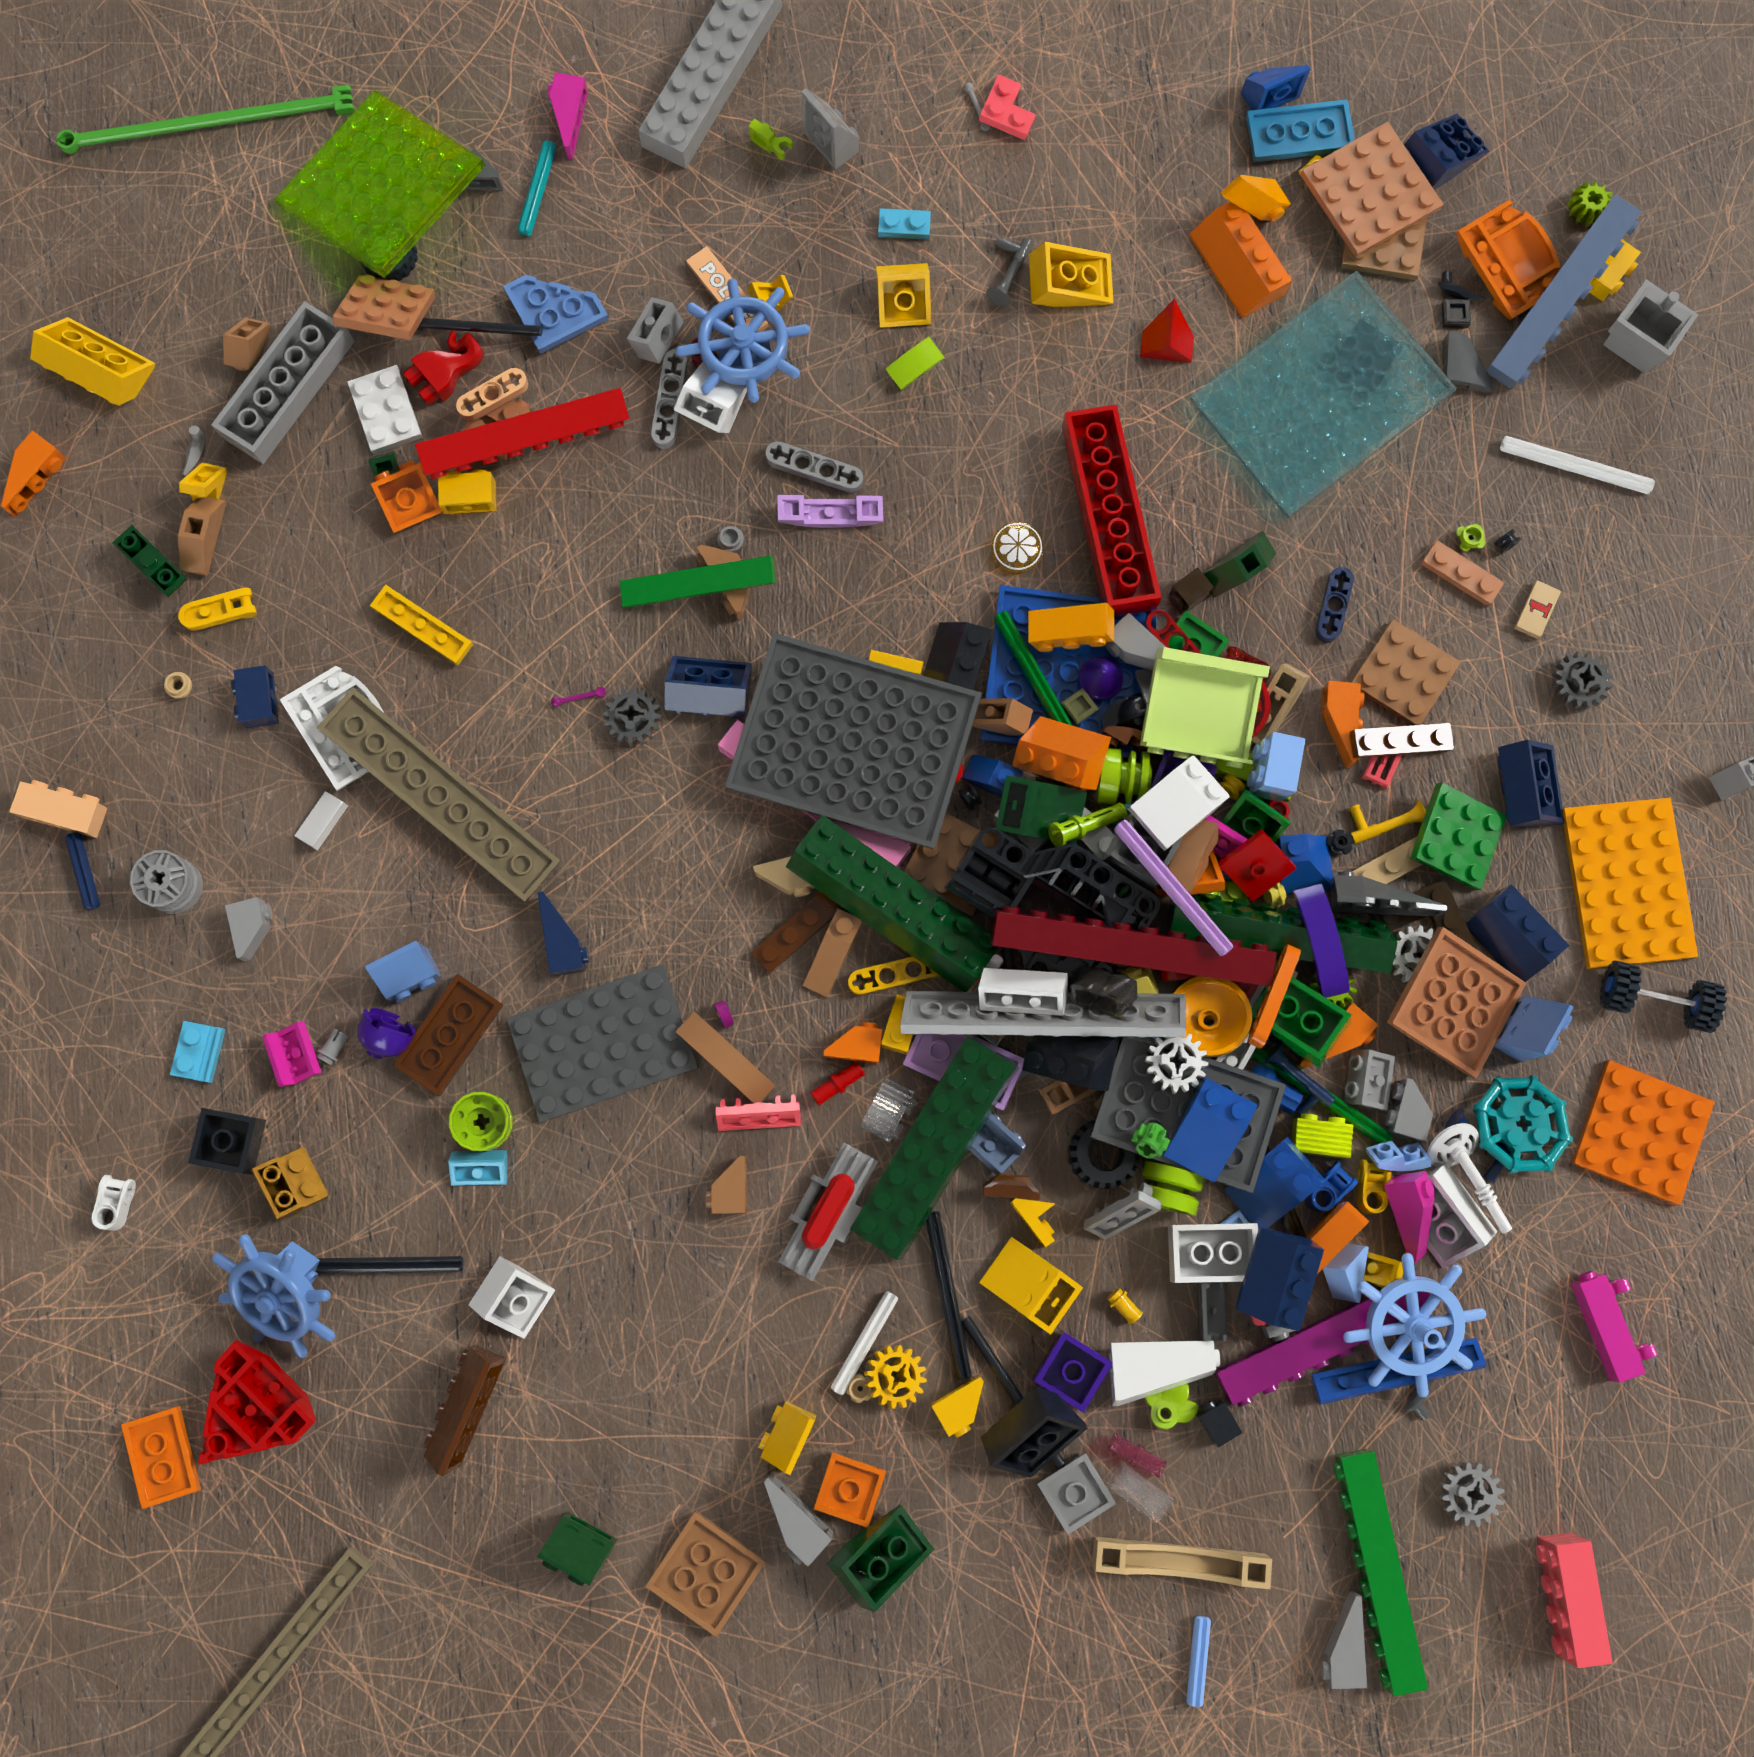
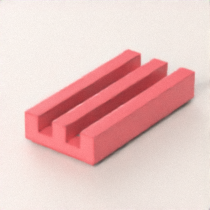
M1402 755L1394 756L1384 780L1380 776L1389 756H1382L1375 775H1372L1371 771L1378 756L1370 757L1361 779L1369 780L1372 784H1378L1386 790Z

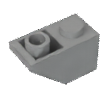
M1754 756L1709 777L1721 801L1754 786Z
M1409 1078L1402 1079L1400 1083H1396L1393 1090L1392 1098L1395 1099L1393 1110L1390 1109L1386 1116L1385 1125L1388 1126L1387 1131L1392 1135L1418 1143L1426 1142L1433 1113L1414 1080Z

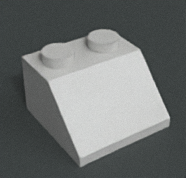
M499 1256L470 1301L469 1306L483 1319L525 1339L555 1292V1289L520 1266Z

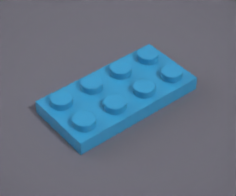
M1348 99L1250 110L1246 114L1254 163L1331 154L1355 140Z

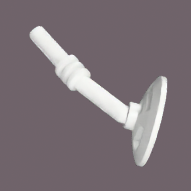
M1467 1123L1455 1124L1444 1129L1433 1139L1428 1148L1427 1154L1431 1158L1432 1165L1438 1167L1446 1162L1449 1167L1460 1163L1476 1188L1474 1192L1479 1194L1478 1199L1483 1200L1481 1202L1482 1206L1486 1205L1502 1234L1512 1230V1227L1496 1201L1498 1197L1493 1195L1494 1191L1493 1189L1490 1190V1184L1485 1183L1469 1158L1479 1143L1477 1129ZM1460 1134V1137L1458 1139H1451L1447 1142V1144H1444L1449 1138ZM1469 1135L1473 1136V1144L1469 1139ZM1438 1152H1440V1156L1443 1159L1442 1162L1438 1161Z

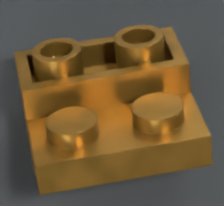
M304 1147L280 1158L278 1156L251 1170L276 1221L301 1213L302 1210L329 1196Z

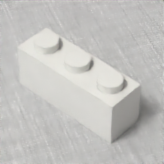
M984 968L978 987L979 1008L984 1011L1064 1016L1068 998L1067 973Z

